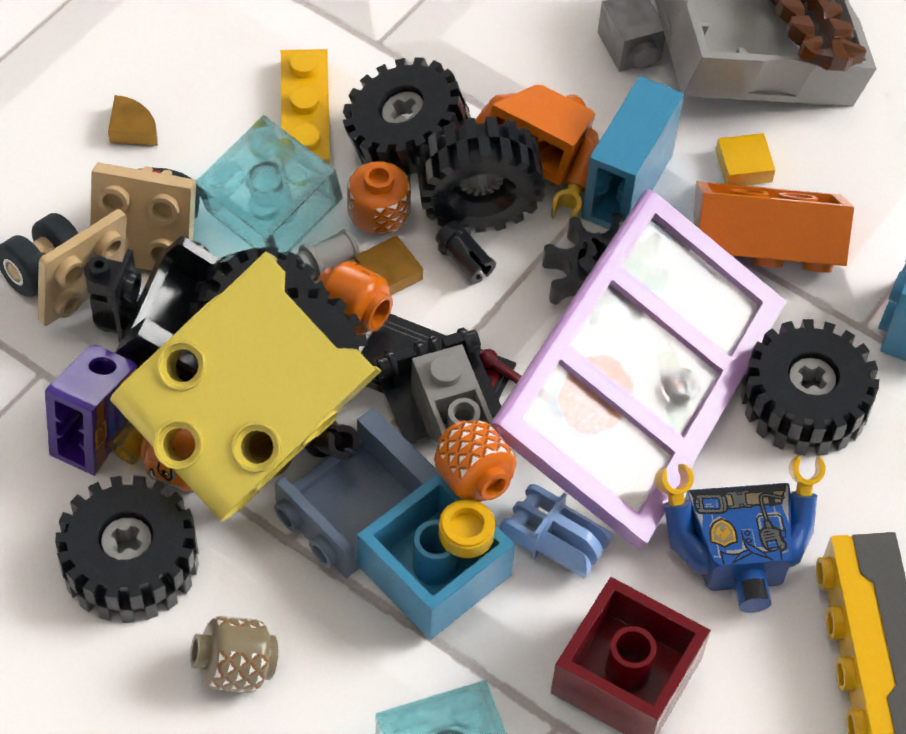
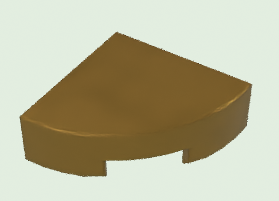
M114 95L108 128L109 142L158 146L156 123L150 111L134 99Z

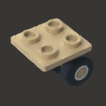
M116 209L78 233L72 223L64 216L50 213L33 224V242L24 236L14 235L0 244V271L11 287L21 295L32 297L38 293V320L44 326H48L60 317L67 318L74 314L92 294L88 293L84 276V268L90 259L95 256H104L110 260L123 261L127 215L120 209Z

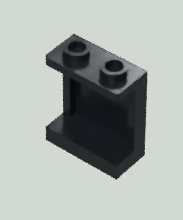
M183 236L179 237L158 255L115 353L134 361L139 367L195 315L189 314L190 302H197L199 297L198 293L193 292L198 281L207 278L208 275L204 271L211 264L219 263L222 260L211 254L201 243L191 241ZM191 351L183 353L178 358L175 366L178 377L186 382L197 373L198 360Z

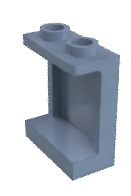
M373 407L357 419V433L359 435L357 451L348 448L344 449L353 456L347 459H338L331 455L293 484L284 476L274 483L276 498L274 510L279 520L290 531L298 529L309 540V546L320 563L327 568L333 565L346 579L360 569L357 566V534L438 473L436 468Z

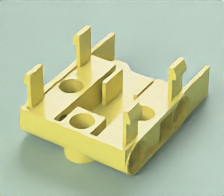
M266 251L222 293L203 306L125 380L110 398V401L154 448V453L158 460L166 467L172 468L221 522L228 519L236 511H240L251 501L266 483L315 437L322 434L337 419L338 412L381 372L378 367L372 366L357 349L337 348L285 293V271L277 264L276 261L278 259ZM191 351L198 360V370L192 379L184 382L178 377L175 366L180 355ZM182 429L191 432L195 438L194 452L186 460L179 458L173 450V439ZM260 431L270 436L274 447L270 458L263 463L253 459L249 451L251 438Z

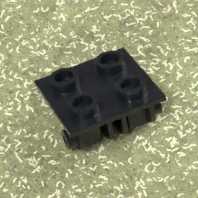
M464 327L458 328L457 333L440 338L432 336L428 338L427 342L422 343L419 340L414 342L413 346L394 352L389 349L384 351V355L371 358L372 365L381 370L377 375L400 433L409 443L415 444L431 439L427 434L411 393L412 358L462 344L493 419L502 407L478 355L477 350L481 349V342L475 329L468 331Z

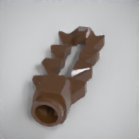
M771 0L776 5V14L780 19L788 23L786 29L787 37L796 45L801 46L798 52L800 58L810 61L825 70L843 72L850 66L863 62L867 50L861 45L850 42L855 28L849 22L839 20L843 11L841 5L828 0ZM805 2H807V10L813 12L819 22V32L826 34L830 41V45L826 49H822L823 40L820 35L815 36V26L809 15L805 16V8L803 6Z

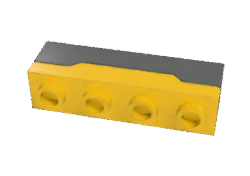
M896 532L831 536L823 557L817 558L816 577L820 590H827L830 606L826 610L828 636L831 640H837L840 652V657L837 658L836 662L838 686L841 691H848L851 709L847 712L848 734H906V576Z

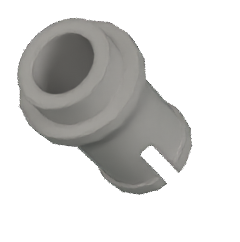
M342 229L337 234L312 246L309 244L301 245L298 248V253H296L299 256L296 262L299 264L308 263L315 270L310 275V278L313 281H317L326 269H333L339 263L354 260V256L359 254L360 250L353 234L349 230Z

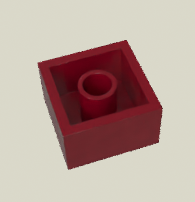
M610 576L556 662L550 693L623 734H659L700 664L711 630Z

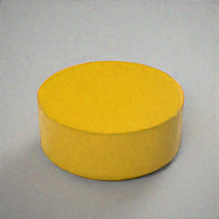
M470 499L455 501L449 504L441 513L438 532L439 540L442 546L454 556L460 558L480 556L493 543L495 518L490 509L478 501Z

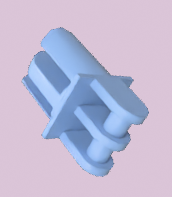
M530 484L525 490L527 498L524 501H517L512 508L514 515L511 519L504 518L499 525L500 529L511 540L530 550L533 560L541 553L585 579L592 569L591 565L596 564L603 554V549H606L613 540V532L565 505L567 494L563 493L561 497H558L539 485ZM540 507L549 513L545 514L538 510V508ZM528 524L529 526L536 529V531L533 532L525 526Z

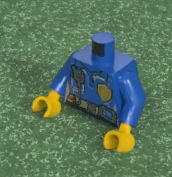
M800 455L795 456L790 461L788 467L789 474L797 482L796 491L791 492L789 483L689 490L694 482V475L691 468L684 463L678 464V472L680 474L679 485L676 488H672L667 481L668 474L666 468H659L655 474L654 482L662 493L668 495V502L664 504V512L671 549L693 572L702 575L708 589L712 591L735 589L740 611L756 613L766 610L772 604L769 587L779 586L784 583L788 569L801 562L814 534L818 496L812 490L813 485L820 482L826 472V466L821 457H816L815 473L809 479L803 478L799 473Z

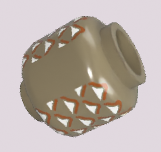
M216 616L208 622L203 634H195L190 650L191 667L199 669L203 684L209 689L253 693L263 685L265 680H271L275 674L278 662V641L276 636L269 634L267 626L257 619Z

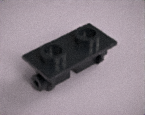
M127 249L122 262L110 260L104 256H95L90 259L84 268L88 293H92L89 299L93 323L97 328L105 332L116 333L119 342L140 298L139 292L142 276L141 273L136 272L133 250Z

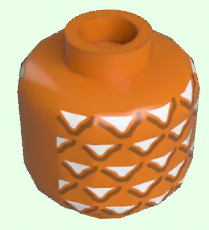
M370 162L358 167L351 174L347 183V211L353 225L369 234L386 235L397 231L406 223L411 209V186L405 172L396 165L387 162Z
M479 420L461 421L448 427L439 438L434 456L437 472L454 494L461 500L470 499L478 502L500 497L508 489L517 465L514 451L489 423Z

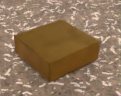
M397 235L354 256V262L359 263L387 280L390 296L423 279L422 266Z

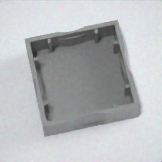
M655 0L659 17L664 26V35L681 93H684V96L854 106L877 68L860 19L854 12L849 0H828L841 5L843 11L839 20L847 21L855 28L850 42L861 45L867 50L863 62L850 66L845 72L825 70L810 61L800 58L798 52L801 46L796 45L787 37L786 29L788 23L780 19L776 14V5L771 0ZM807 2L803 4L805 16L809 15L815 26L814 34L815 36L820 35L823 40L822 49H826L830 45V41L826 34L819 32V22L815 14L807 10Z

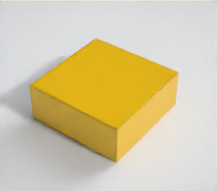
M764 133L717 139L715 152L726 184L752 185L773 182L776 170Z

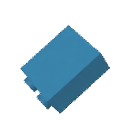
M642 76L638 77L590 156L582 219L609 230L612 214H622L624 222L643 191L654 189L673 156L684 93L671 89L665 84L656 83Z

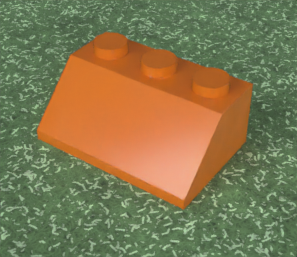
M696 181L694 225L731 256L753 257L754 265L769 268H782L784 260L803 262L802 269L822 273L832 272L833 265L847 266L854 206L841 194Z

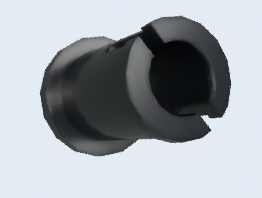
M457 220L451 221L443 226L435 237L438 243L437 250L442 255H449L467 275L472 284L480 283L483 279L478 273L482 271L487 278L495 269L496 262L472 238V230L467 224H460Z
M334 421L322 434L315 437L305 447V450L315 457L323 458L332 455L338 459H347L353 455L344 449L348 448L357 451L359 435L350 425L338 424Z

